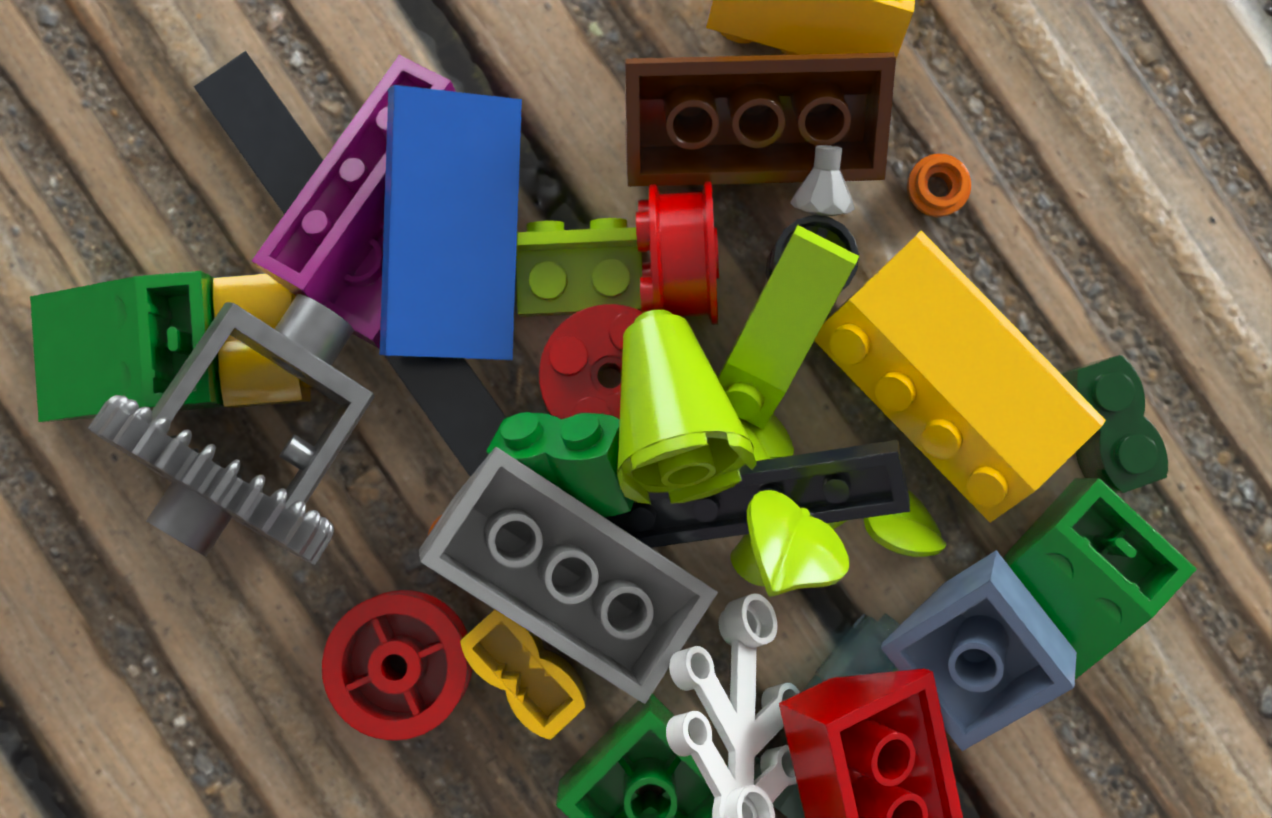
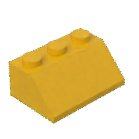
M713 0L706 28L720 32L725 38L733 42H757L778 48L785 55L894 52L897 59L914 12L915 0Z

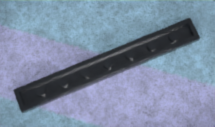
M244 51L199 82L194 88L283 214H285L324 159L253 59ZM384 355L471 477L488 456L486 451L503 419L507 418L465 358Z

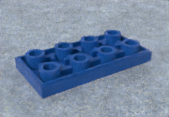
M393 85L388 88L380 355L513 360L522 99Z

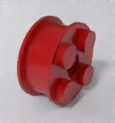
M705 181L702 192L660 194L656 184L649 185V199L638 200V212H636L638 252L650 251L651 262H642V277H640L641 312L643 314L651 310H667L681 317L708 316L712 325H718L716 279H719L717 227H714L712 182Z
M617 304L596 305L576 312L555 329L544 347L539 366L540 390L550 415L562 420L579 413L611 415L620 419L621 383L615 388H606L599 383L598 374L604 369L612 368L618 371L622 377L623 335L625 330L642 314L640 310Z
M394 590L363 601L349 610L337 622L324 648L322 679L331 705L337 714L352 728L376 739L390 741L407 740L433 730L451 714L469 686L473 669L466 660L460 643L468 634V630L450 606L424 592ZM392 654L400 655L405 659L407 663L406 673H398L392 668L390 663Z

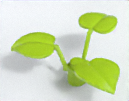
M774 414L764 429L740 419L753 444L756 461L793 456L792 440L783 424ZM772 490L760 491L753 496L747 506L749 534L744 535L730 554L732 566L746 581L757 586H765L769 597L796 589L826 587L836 584L845 576L849 569V557L844 544L834 529L846 521L825 523L820 519L810 516L808 509L800 508L793 500L780 492ZM909 490L910 512L864 518V525L869 536L876 543L895 553L912 557H927L941 553L946 547V542L941 537V532L931 514Z

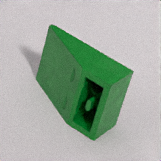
M202 271L133 276L30 296L38 422L95 418L105 402L116 395L126 396L128 399L135 400L139 408L149 407L152 411L215 319L213 306L214 277ZM218 353L179 411L224 407L220 386Z
M1075 478L1002 557L1077 652L1075 680L1151 620L1197 570L1194 565L1100 478Z

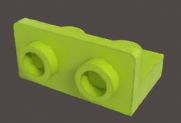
M595 219L590 221V229L565 230L564 222L535 221L526 224L527 232H517L516 285L519 317L573 315L585 308L602 304L624 305L641 311L640 277H642V253L638 252L636 227L628 228L627 219Z

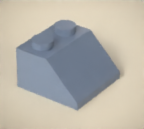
M997 550L943 583L881 645L882 651L898 671L922 668L933 671L945 730L961 751L1054 700L1075 686L1077 652Z

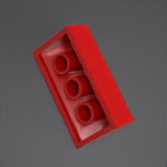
M922 668L833 677L779 703L805 818H963L933 671Z

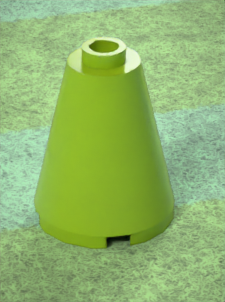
M651 310L639 315L634 323L625 330L623 335L617 475L624 496L638 503L651 504L648 492H668L670 503L674 504L709 497L735 486L742 481L739 471L742 466L747 464L751 470L756 466L754 447L689 323L685 318L674 315L667 310Z

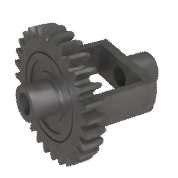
M297 294L275 329H273L235 303L226 302L152 411L149 407L139 408L135 400L128 399L126 396L116 395L105 402L88 429L131 458L172 482L146 520V522L207 557L232 518L292 554L315 565L331 541L334 527L327 518L321 517L320 513L316 510L305 513L306 503L374 399V394L331 366L354 329L342 317L326 306L307 296ZM229 335L341 405L315 446H312L295 434L290 438L279 457L297 467L299 471L287 489H278L271 497L262 493L265 483L264 475L256 476L250 483L242 480L241 475L237 474L240 469V460L232 461L226 469L220 467L218 461H211L216 449L214 444L206 446L199 453L197 448L191 449L188 447L192 437L190 430H184L178 435L171 437L167 435L171 421Z

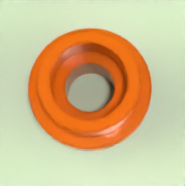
M932 154L921 159L913 167L908 177L907 191L912 204L920 212L932 217H945L957 212L966 203L971 192V178L965 165L957 158L947 154ZM940 177L947 183L948 192L946 196L937 197L929 191V178Z

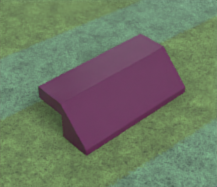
M398 55L251 260L256 267L294 295L301 294L307 296L338 314L354 329L352 334L380 349L388 88L393 85L456 92L451 80L401 55Z

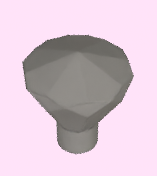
M831 145L816 146L814 167L790 202L794 208L811 215L827 217L848 214L855 210L851 194L840 171L842 148Z

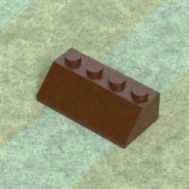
M894 52L625 59V136L628 187L649 186L652 184L657 186L704 185L705 181H711L712 185L803 182L814 167L817 145H831L842 148L840 171L845 181L885 180L896 56Z

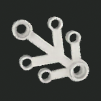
M750 594L729 602L719 617L721 636L727 644L732 646L730 700L714 673V663L710 654L703 647L693 646L678 651L672 655L669 663L673 682L684 691L695 690L729 752L727 767L712 742L710 723L701 712L690 711L673 716L668 721L666 737L670 748L679 756L691 755L714 796L712 818H775L772 803L787 786L797 784L788 745L768 749L763 753L760 761L762 774L754 780V757L784 727L779 703L799 694L800 691L792 683H783L767 688L762 694V709L755 715L757 647L774 640L777 634V618L772 605L765 597L760 594Z

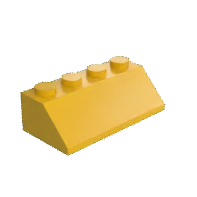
M922 230L824 322L814 340L989 523L1034 493L1106 421Z

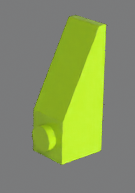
M797 225L717 377L739 419H743L761 429L765 428L788 390L859 258L858 255Z

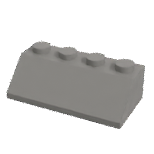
M496 446L454 496L419 549L421 563L644 704H646L668 670L672 655L682 649L718 593Z

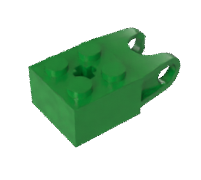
M651 694L646 704L638 700L559 780L556 806L569 818H712L714 796L691 755L679 756L670 748L666 737V727L668 721L675 715ZM647 784H654L661 787L662 793L657 795L655 792L648 790L640 795L638 788Z

